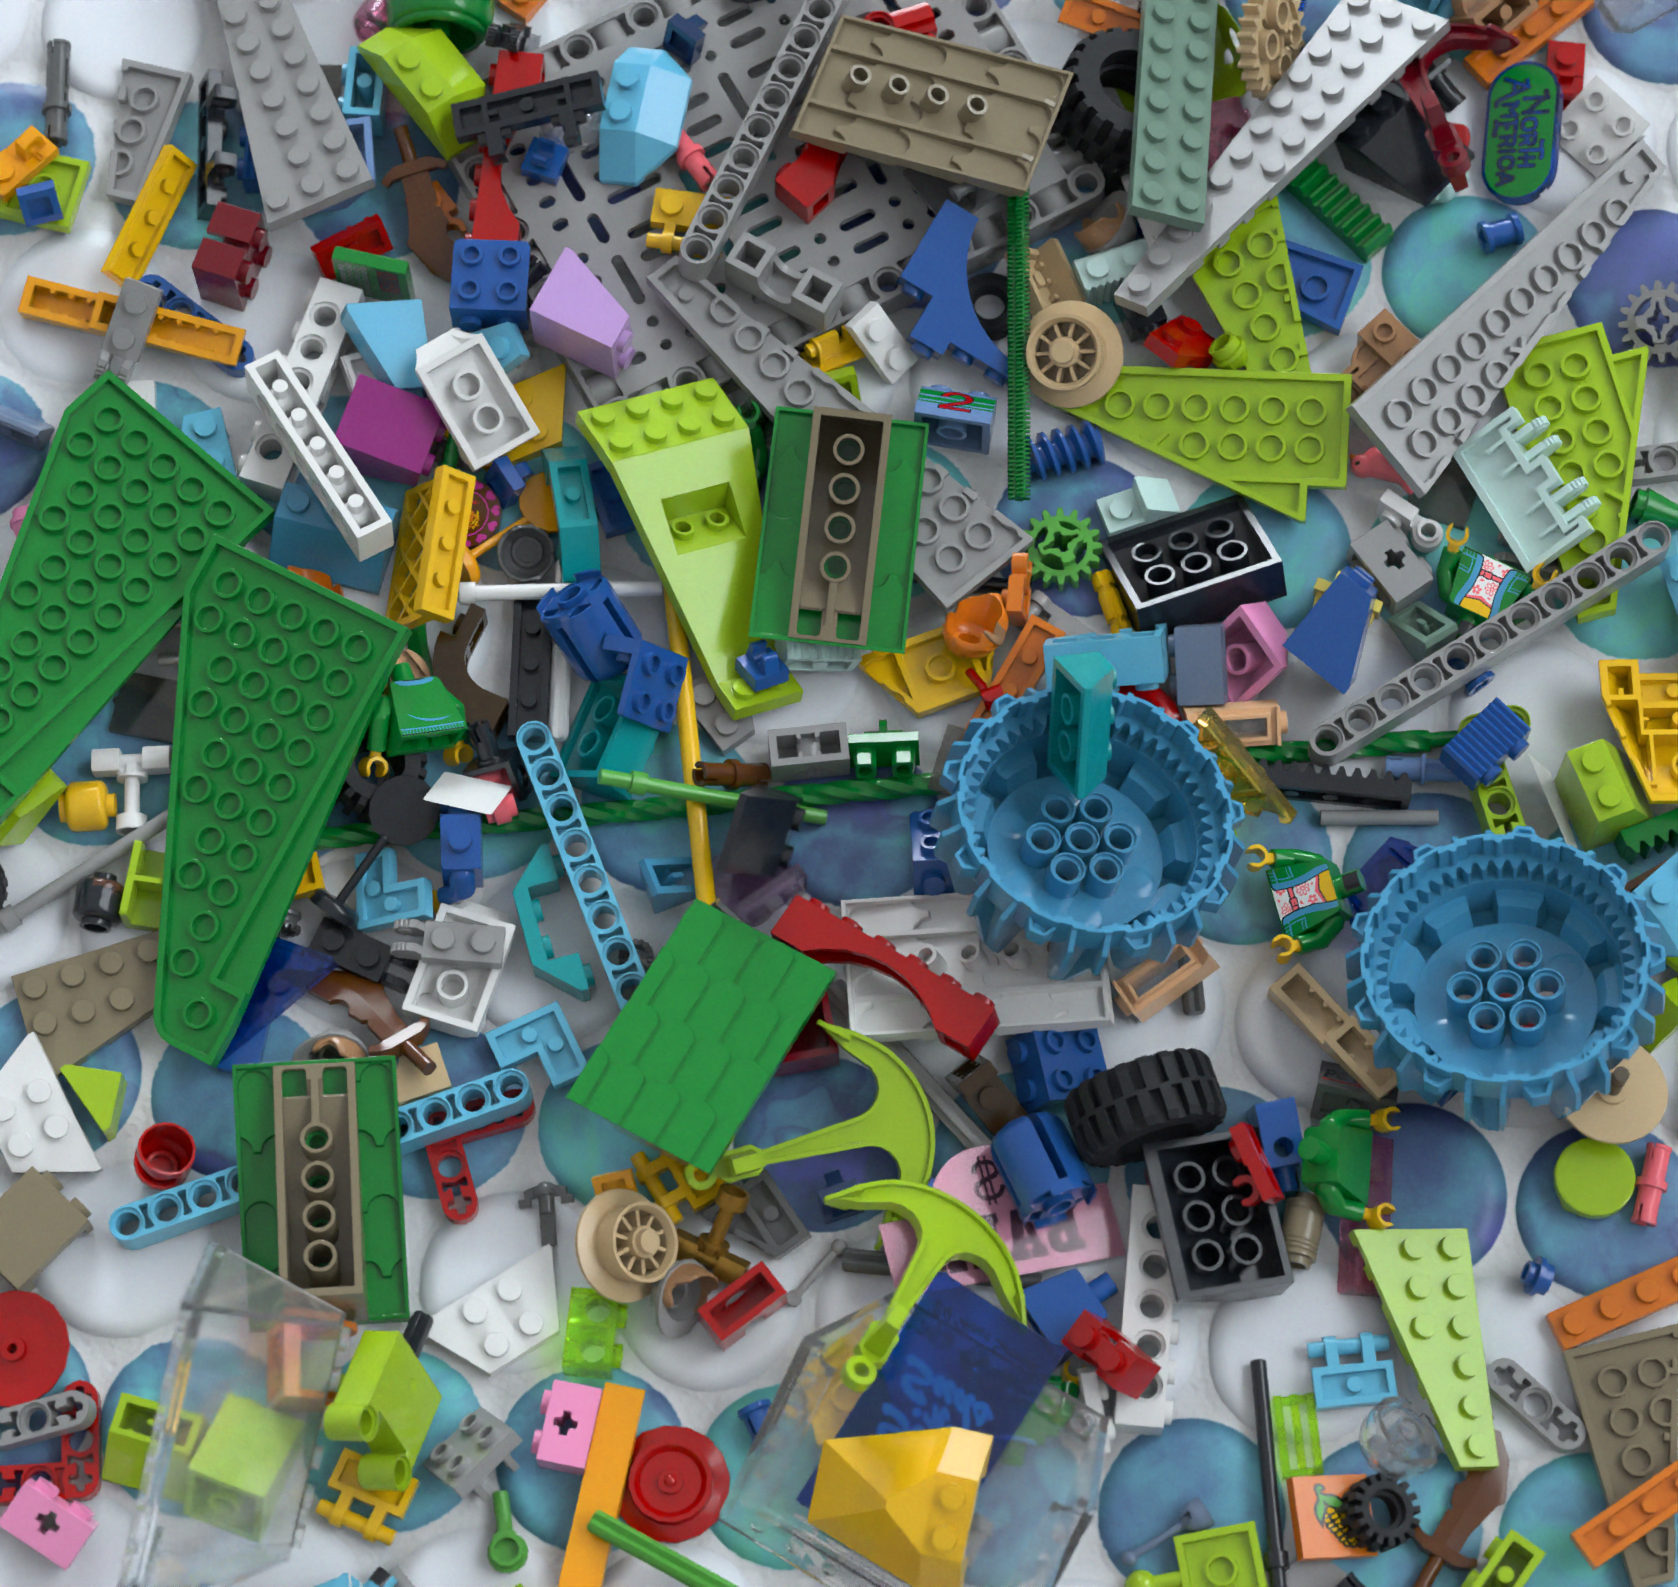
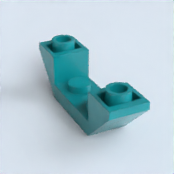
M579 446L541 449L540 454L546 486L550 485L559 534L557 554L562 583H573L577 581L573 575L577 572L587 569H598L601 572L598 520L587 458Z
M546 843L540 845L512 891L535 977L582 1002L590 1001L589 987L596 986L590 963L582 964L579 952L555 958L549 935L541 936L538 927L539 922L545 921L538 897L560 892L558 878L565 877L560 855L552 856L549 844Z

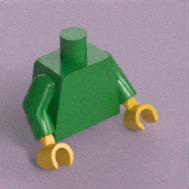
M1397 1107L1378 1109L1374 1114H1370V1111L1367 1109H1337L1322 1118L1319 1122V1127L1306 1128L1304 1138L1298 1145V1154L1303 1158L1301 1180L1303 1185L1315 1194L1324 1212L1359 1223L1364 1219L1370 1229H1386L1393 1226V1223L1386 1222L1381 1217V1215H1389L1395 1212L1396 1209L1393 1205L1382 1203L1371 1209L1365 1206H1368L1373 1135V1131L1368 1129L1370 1126H1373L1381 1133L1400 1129L1401 1126H1390L1386 1119L1387 1114L1400 1112Z

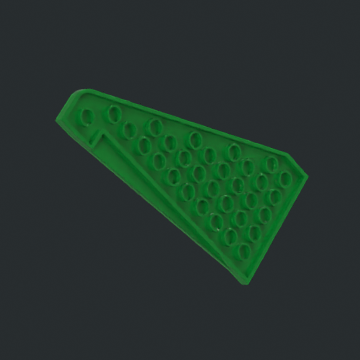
M107 370L64 410L0 581V826L182 619L184 587L213 534H217L244 548L275 516V510L110 370Z
M213 534L187 581L183 593L153 1011L156 1030L165 1042L215 1069L238 1029L392 670L413 633L409 628L217 534Z

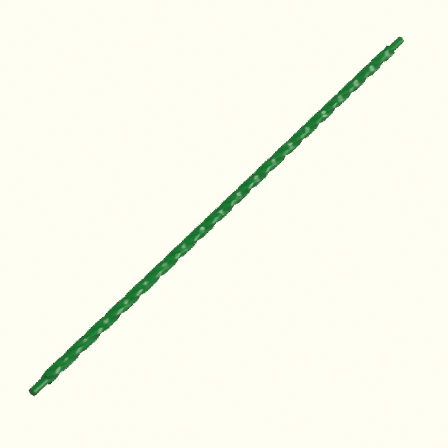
M1458 730L1388 732L1347 758L1386 756L1399 752H1430V748L1444 747L1456 736ZM1321 739L1316 743L1317 747L1325 752L1336 748V744L1329 739ZM1309 741L1281 742L1282 746L1264 745L1207 749L1218 757L1216 763L1220 769L1257 767L1261 758L1266 759L1268 766L1274 765L1277 760H1281L1283 764H1292L1293 761H1296L1297 764L1312 762L1308 756ZM942 773L913 774L912 777L907 778L891 776L884 779H851L824 784L806 783L771 787L802 797L801 805L807 807L843 804L851 801L901 799L914 795L936 796L951 794L939 784ZM747 789L727 790L726 792L740 794ZM666 796L642 800L592 802L579 805L587 826L602 825L610 822L654 821L669 817L687 818L686 800ZM706 804L707 816L735 811V809ZM565 806L559 807L554 811L552 817L557 821H566L573 815V810ZM541 807L518 811V816L512 817V822L497 826L496 822L488 824L486 815L482 813V835L487 833L507 834L538 831L549 827ZM440 816L434 830L425 839H441ZM371 822L345 824L337 827L325 826L315 850L375 844L380 835L373 829Z

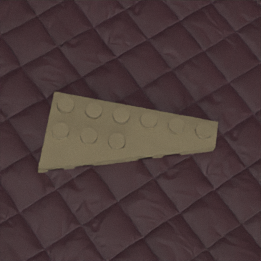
M159 930L11 976L27 1034L31 1032L37 1034L57 1077L63 1075L59 1068L65 1064L80 1066L87 1061V1057L106 1044H112L153 1015Z
M1678 1323L1566 1350L1561 1354L1580 1419L1586 1428L1587 1443L1607 1508L1678 1460ZM1675 1515L1620 1552L1630 1587H1655L1673 1582L1675 1577Z

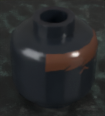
M95 872L93 877L82 879L78 883L72 914L80 922V927L84 930L94 933H109L112 928L118 927L122 923L119 910L125 886L117 882L115 875L106 872Z

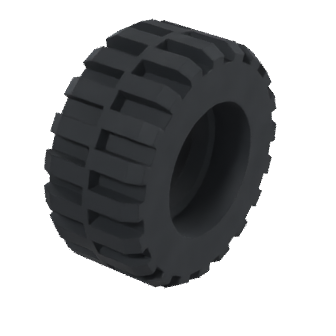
M1121 27L1108 28L1106 33L1104 30H1099L1091 33L1088 38L1082 39L1075 46L1064 64L1062 70L1073 72L1074 74L1055 120H1058L1056 127L1061 136L1068 138V146L1074 152L1080 151L1084 155L1083 159L1090 164L1094 161L1102 165L1101 169L1113 172L1114 169L1121 171V174L1130 175L1134 113L1128 112L1116 105L1106 95L1102 87L1118 88L1135 97L1140 30L1128 28L1127 31H1122Z
M1176 1048L1173 1051L1164 1050L1153 1055L1138 1057L1126 1063H1120L1115 1065L1114 1068L1095 1074V1077L1084 1080L1079 1084V1087L1073 1088L1069 1095L1066 1096L1064 1110L1081 1159L1091 1167L1108 1168L1110 1166L1117 1167L1131 1162L1143 1161L1140 1149L1142 1144L1199 1136L1212 1132L1217 1128V1125L1223 1123L1227 1112V1105L1210 1058L1196 1048H1189L1187 1050L1185 1048Z

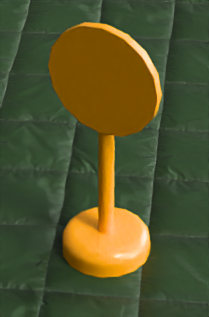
M544 472L532 476L525 483L526 487L519 497V510L523 515L522 518L471 551L465 546L460 582H476V585L478 584L481 574L476 558L498 545L501 537L514 526L532 524L545 530L547 533H558L550 485L546 486Z

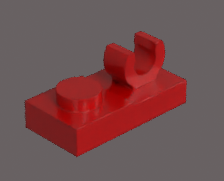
M1548 41L1545 70L1552 76L1556 85L1555 114L1560 115L1583 90L1586 43ZM1547 89L1545 90L1546 96H1543V100L1550 98ZM1543 110V111H1542V113H1548V112H1549V110Z
M378 214L371 217L366 216L363 218V221L352 227L349 225L346 227V230H342L310 247L323 278L336 279L331 258L334 248L337 246L376 255H382L394 249L382 219Z
M1241 1122L1228 1128L1233 1138L1228 1141L1234 1158L1238 1163L1243 1162L1251 1173V1176L1240 1175L1233 1180L1235 1187H1241L1249 1183L1253 1188L1252 1195L1241 1201L1243 1206L1252 1207L1261 1200L1273 1205L1284 1200L1285 1197L1253 1126Z

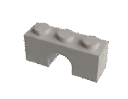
M743 231L725 259L726 281L822 332L826 331L843 304V282L812 266H809L805 274L791 269L778 257L776 247L746 231Z

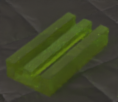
M1314 1392L1305 1393V1395L1290 1394L1286 1397H1281V1395L1273 1396L1272 1407L1282 1480L1296 1476L1323 1475L1324 1469ZM1299 1405H1305L1313 1468H1307ZM1284 1406H1290L1298 1469L1290 1470L1283 1415Z

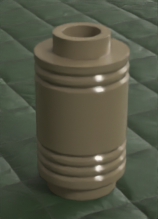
M1297 1192L1295 1197H1290L1286 1200L1281 1228L1291 1269L1310 1270L1311 1264L1316 1262L1325 1212L1315 1194Z

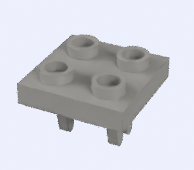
M480 1406L475 1412L469 1413L462 1419L459 1428L446 1441L440 1442L432 1449L430 1457L422 1465L432 1476L462 1499H465L473 1492L485 1502L490 1495L480 1483L501 1462L507 1468L509 1467L512 1472H515L520 1466L511 1457L510 1453L523 1440L511 1427Z

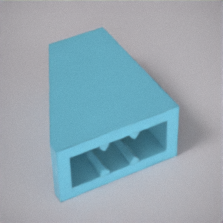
M422 299L346 304L340 315L341 324L374 377L383 383L427 398L428 394L415 373L417 363L416 349L428 343Z

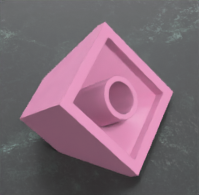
M1266 601L1240 605L1222 622L1225 623L1228 702L1250 701L1287 668V649L1282 646L1287 640V631Z

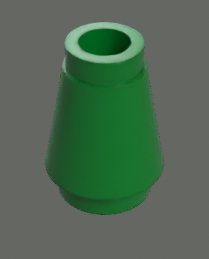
M1638 488L1630 501L1628 518L1634 519L1635 524L1638 525L1648 521H1659L1664 523L1669 529L1678 531V504L1650 488L1646 490Z

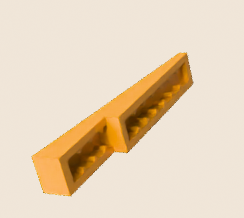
M28 275L18 312L22 318L105 337L119 296L101 291L94 293ZM158 307L145 346L237 367L246 330Z
M605 1382L558 1587H603L609 1554L612 1552L613 1545L590 1533L587 1530V1525L597 1510H601L617 1520L619 1519L646 1390Z

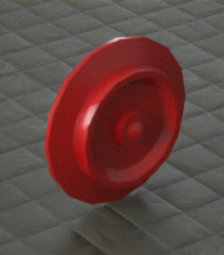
M18 1290L0 1293V1406L12 1407L37 1400L53 1389L66 1369L70 1350L67 1323L56 1306L36 1293Z
M664 1425L641 1433L635 1440L620 1516L630 1527L657 1542L680 1543L701 1536L718 1521L728 1502L730 1475L723 1454L708 1437L689 1427Z

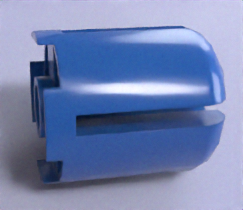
M587 569L573 574L577 581L567 585L559 592H556L552 587L541 598L537 610L541 615V622L575 674L586 682H599L616 677L629 667V665L615 661L617 654L602 649L605 635L611 634L642 639V633L608 579L598 569Z
M1036 1112L1030 1113L1028 1117L1020 1116L1009 1121L995 1135L991 1143L990 1156L1024 1226L1026 1222H1033L1036 1229L1052 1226L1067 1220L1068 1217L1065 1211L1076 1206L1082 1200H1085L1088 1206L1095 1199L1097 1189L1064 1121L1056 1114Z

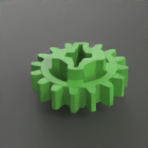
M1058 507L1056 516H1051L1047 510H1043L1042 521L1039 522L1037 519L1031 518L1029 520L1030 530H1023L1034 538L1033 545L1023 552L1029 554L1028 561L1033 563L1030 580L1035 581L1039 577L1043 578V588L1045 589L1050 586L1051 582L1057 583L1058 591H1063L1064 583L1070 582L1072 587L1076 589L1079 587V577L1089 581L1092 578L1090 568L1098 569L1100 566L1098 555L1102 554V543L1097 542L1100 532L1098 529L1089 531L1091 527V519L1089 517L1081 522L1077 520L1078 511L1075 509L1071 512L1070 516H1064L1062 507ZM1044 534L1045 541L1039 543L1038 548L1034 549L1036 542ZM1083 550H1086L1082 561L1076 564V557L1083 555Z

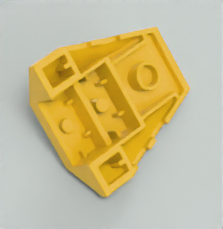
M1638 659L1599 660L1598 672L1601 700L1649 803L1678 804V673H1639Z
M953 1426L890 1434L826 1439L823 1442L807 1522L912 1587H963L969 1559L965 1557L979 1485L981 1479L986 1476L994 1435Z

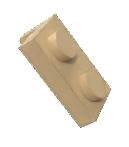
M1050 238L1037 249L1026 248L1030 249V252H1026L1030 253L1028 257L1030 260L1026 261L1030 262V265H1027L1030 266V269L1027 270L1030 271V274H1025L1030 275V278H1028L1030 282L1026 283L1030 284V287H1026L1030 288L1028 292L1030 296H1025L1030 297V300H1027L1030 302L1027 305L1030 306V309L1026 310H1030L1032 317L1042 309L1057 302L1086 301L1058 239ZM1006 252V253L1003 254L1004 257H1005V259H1006V261H1007V258H1008V256H1007V253H1008V252Z

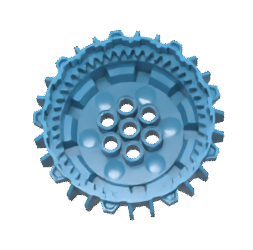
M1026 688L1023 696L1018 699L1007 693L995 699L990 709L992 717L989 719L973 718L967 727L963 740L954 741L951 745L939 782L951 793V796L937 801L929 820L930 826L941 832L934 848V856L947 863L955 893L967 895L976 891L966 914L970 917H975L979 935L984 944L998 954L1013 940L1022 928L1025 930V939L1040 946L1046 941H1050L1047 977L1060 981L1073 980L1091 971L1092 975L1099 976L1108 957L1109 949L1113 965L1122 971L1147 959L1165 963L1168 961L1176 944L1188 948L1193 946L1203 928L1199 914L1200 910L1217 913L1226 898L1229 897L1239 876L1235 871V867L1245 848V845L1234 834L1235 831H1233L1241 827L1245 819L1243 804L1231 799L1230 793L1234 785L1232 781L1224 779L1216 763L1218 760L1216 754L1209 752L1207 748L1204 749L1197 741L1200 730L1189 720L1181 722L1176 718L1174 720L1164 713V708L1157 707L1148 701L1135 697L1130 692L1128 695H1124L1112 690V705L1115 719L1113 725H1110L1109 741L1112 747V758L1107 762V776L1085 799L1077 800L1047 766L1052 688L1040 691ZM1087 814L1093 815V816H1095L1097 819L1091 818V817L1088 816ZM1049 815L1056 816L1058 819H1054ZM1112 844L1119 846L1121 849H1117ZM1034 845L1040 846L1044 850H1040L1036 848ZM1073 845H1078V846H1080L1083 850L1078 849V848L1074 847ZM1058 875L1066 877L1069 881L1061 879ZM1097 875H1102V876H1104L1105 878H1107L1108 880L1101 879V878H1100L1099 876H1097Z
M1518 825L1512 832H1507V834L1494 835L1491 830H1485L1484 834L1472 835L1458 839L1457 836L1451 837V844L1443 847L1441 845L1434 847L1426 843L1413 850L1414 863L1407 869L1405 867L1403 869H1392L1388 873L1389 883L1381 893H1370L1368 895V912L1356 913L1351 926L1352 936L1361 943V946L1345 954L1347 979L1352 981L1346 984L1348 1009L1355 1012V1017L1361 1029L1381 1032V1035L1373 1045L1374 1066L1378 1069L1391 1067L1397 1073V1088L1401 1092L1415 1090L1430 1105L1439 1101L1449 1089L1463 1092L1464 1121H1471L1472 1119L1479 1128L1491 1131H1504L1508 1120L1511 1098H1525L1532 1107L1548 1104L1553 1115L1560 1120L1580 1110L1581 1106L1597 1091L1604 1095L1610 1093L1611 1073L1609 1069L1613 1070L1623 1059L1629 1060L1639 1046L1653 1043L1655 1038V1018L1652 1016L1663 1014L1665 1009V989L1650 978L1665 971V947L1660 945L1661 928L1657 923L1646 922L1647 901L1645 897L1625 891L1627 873L1617 863L1605 866L1600 862L1597 863L1596 852L1590 850L1585 853L1566 844L1565 839L1561 837L1551 839V841L1539 838L1533 827ZM1520 962H1528L1532 965L1522 967L1517 964ZM1479 964H1489V965H1491V966L1488 967V968H1479V967H1476V966L1479 965ZM1548 991L1554 993V995L1546 997L1540 995V993ZM1503 993H1509L1514 996L1510 998H1502L1498 995ZM1460 995L1472 996V998L1467 1000H1462L1457 997H1459ZM1524 1023H1532L1536 1026L1532 1028H1524L1520 1025ZM1489 1024L1493 1025L1495 1028H1492L1490 1030H1484L1479 1027L1482 1025Z

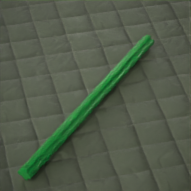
M1029 188L1023 197L1007 196L1008 500L1018 502L1031 499L1026 497L1031 495V493H1026L1031 491L1030 488H1026L1031 486V484H1027L1031 480L1026 479L1031 477L1027 475L1031 471L1026 470L1031 468L1027 466L1031 462L1026 461L1031 459L1026 457L1031 455L1030 452H1026L1031 450L1026 448L1031 446V444L1026 443L1031 441L1026 439L1031 437V435L1026 434L1031 432L1026 430L1031 428V426L1027 425L1031 422L1026 421L1031 419V417L1027 416L1031 415V413L1026 412L1031 409L1028 408L1030 403H1025L1030 402V399H1027L1030 397V394H1025L1030 393V390H1027L1030 386L1026 385L1030 384V381H1026L1030 380V377L1027 376L1030 375V372H1025L1030 371L1028 364L1025 363L1027 362V341L1025 340H1028L1030 332H1026L1030 331V328H1027L1030 326L1027 323L1030 322V319H1025L1030 318V315H1028L1030 310H1026L1030 309V306H1027L1030 304L1027 301L1030 300V297H1025L1030 296V293H1028L1030 288H1026L1030 287V284H1026L1030 282L1028 279L1030 275H1025L1030 274V271H1027L1030 269V266H1027L1030 265V262H1026L1030 260L1028 258L1030 253H1026L1030 252V249H1026L1030 247L1028 245L1030 240H1026L1030 239V236H1027L1030 234L1028 231L1030 227H1025L1030 226V223H1027L1030 221L1028 218L1030 214H1025L1030 213V210H1027L1030 208L1028 205L1030 202L1025 201L1030 199V197H1027L1030 195L1028 192L1030 191Z

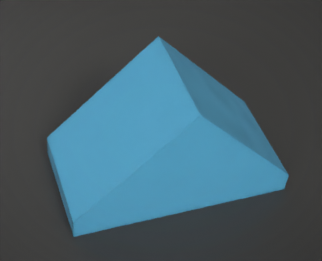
M692 857L644 858L639 861L641 881L655 914L696 899Z

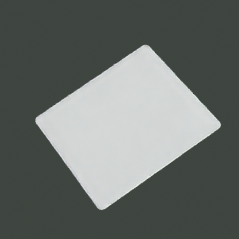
M444 772L423 800L491 815L512 787Z

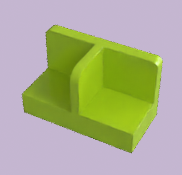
M139 840L134 841L119 915L125 928L154 932L159 930L165 853L147 850L144 842Z

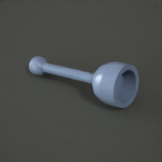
M1197 1496L1187 1502L1181 1509L1179 1523L1136 1550L1123 1552L1121 1561L1127 1567L1134 1566L1140 1556L1180 1531L1187 1530L1192 1533L1204 1531L1214 1526L1215 1523L1205 1505Z

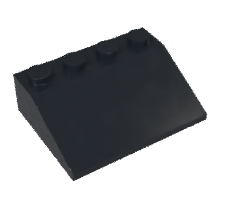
M1238 494L1097 541L1102 543V557L1107 569L1112 572L1115 580L1114 585L1118 588L1128 614V620H1130L1135 632L1154 631L1155 624L1167 623V632L1170 635L1174 634V628L1178 625L1204 624L1232 614L1240 605L1263 601L1270 602L1287 596L1283 561L1245 499Z
M1253 1127V1129H1254V1131H1255V1133H1256V1135H1257V1138H1258V1140H1259V1142H1260V1138H1259V1134H1258L1257 1127ZM1229 1131L1146 1143L1140 1146L1176 1303L1246 1301L1282 1295L1294 1283L1276 1204L1271 1205L1261 1200L1255 1206H1243L1241 1201L1252 1195L1253 1188L1249 1183L1241 1187H1235L1233 1184V1180L1238 1176H1251V1173L1243 1162L1238 1163L1234 1158L1228 1141L1233 1139Z

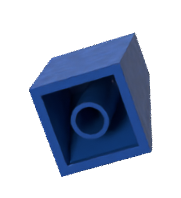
M1348 565L1341 571L1282 645L1342 694L1347 692L1356 679L1378 589L1372 585L1375 579L1359 566L1351 569Z

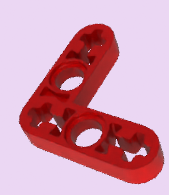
M522 1089L504 1091L503 1096L506 1098H516L521 1094ZM482 1098L471 1100L466 1104L465 1109L470 1112L480 1110L484 1106L485 1100ZM534 1100L521 1117L514 1115L503 1119V1123L497 1124V1122H494L482 1129L468 1131L464 1134L425 1146L442 1209L450 1222L458 1225L467 1224L474 1220L479 1211V1202L463 1144L519 1129L530 1124L536 1113ZM442 1111L434 1112L428 1118L427 1123L435 1126L434 1123L437 1121H442L443 1123L447 1114ZM446 1158H455L461 1162L462 1168L458 1175L447 1178L439 1172L440 1163ZM464 1181H467V1182H468V1185H460V1184H462ZM459 1185L464 1201H472L471 1204L466 1206V1213L459 1214L457 1209H449L450 1206L455 1204V1198L452 1188L444 1192L443 1187H456Z
M83 1380L74 1381L66 1386L63 1391L83 1390L86 1395L95 1401L97 1406L96 1418L88 1428L84 1429L92 1433L93 1441L91 1446L85 1451H75L71 1448L70 1441L76 1432L62 1435V1462L0 1466V1476L3 1477L6 1483H19L17 1474H22V1487L29 1478L36 1474L47 1473L51 1476L52 1484L60 1490L58 1496L67 1502H73L74 1500L78 1502L88 1501L98 1494L102 1484L101 1398L91 1383ZM75 1405L73 1410L61 1412V1415L65 1414L77 1419L78 1407ZM93 1458V1463L84 1462L85 1474L88 1478L92 1479V1483L85 1484L84 1491L80 1492L76 1485L71 1484L72 1480L79 1478V1465L76 1462L70 1464V1460L85 1461ZM16 1487L4 1488L2 1490L0 1506L10 1505L19 1492Z

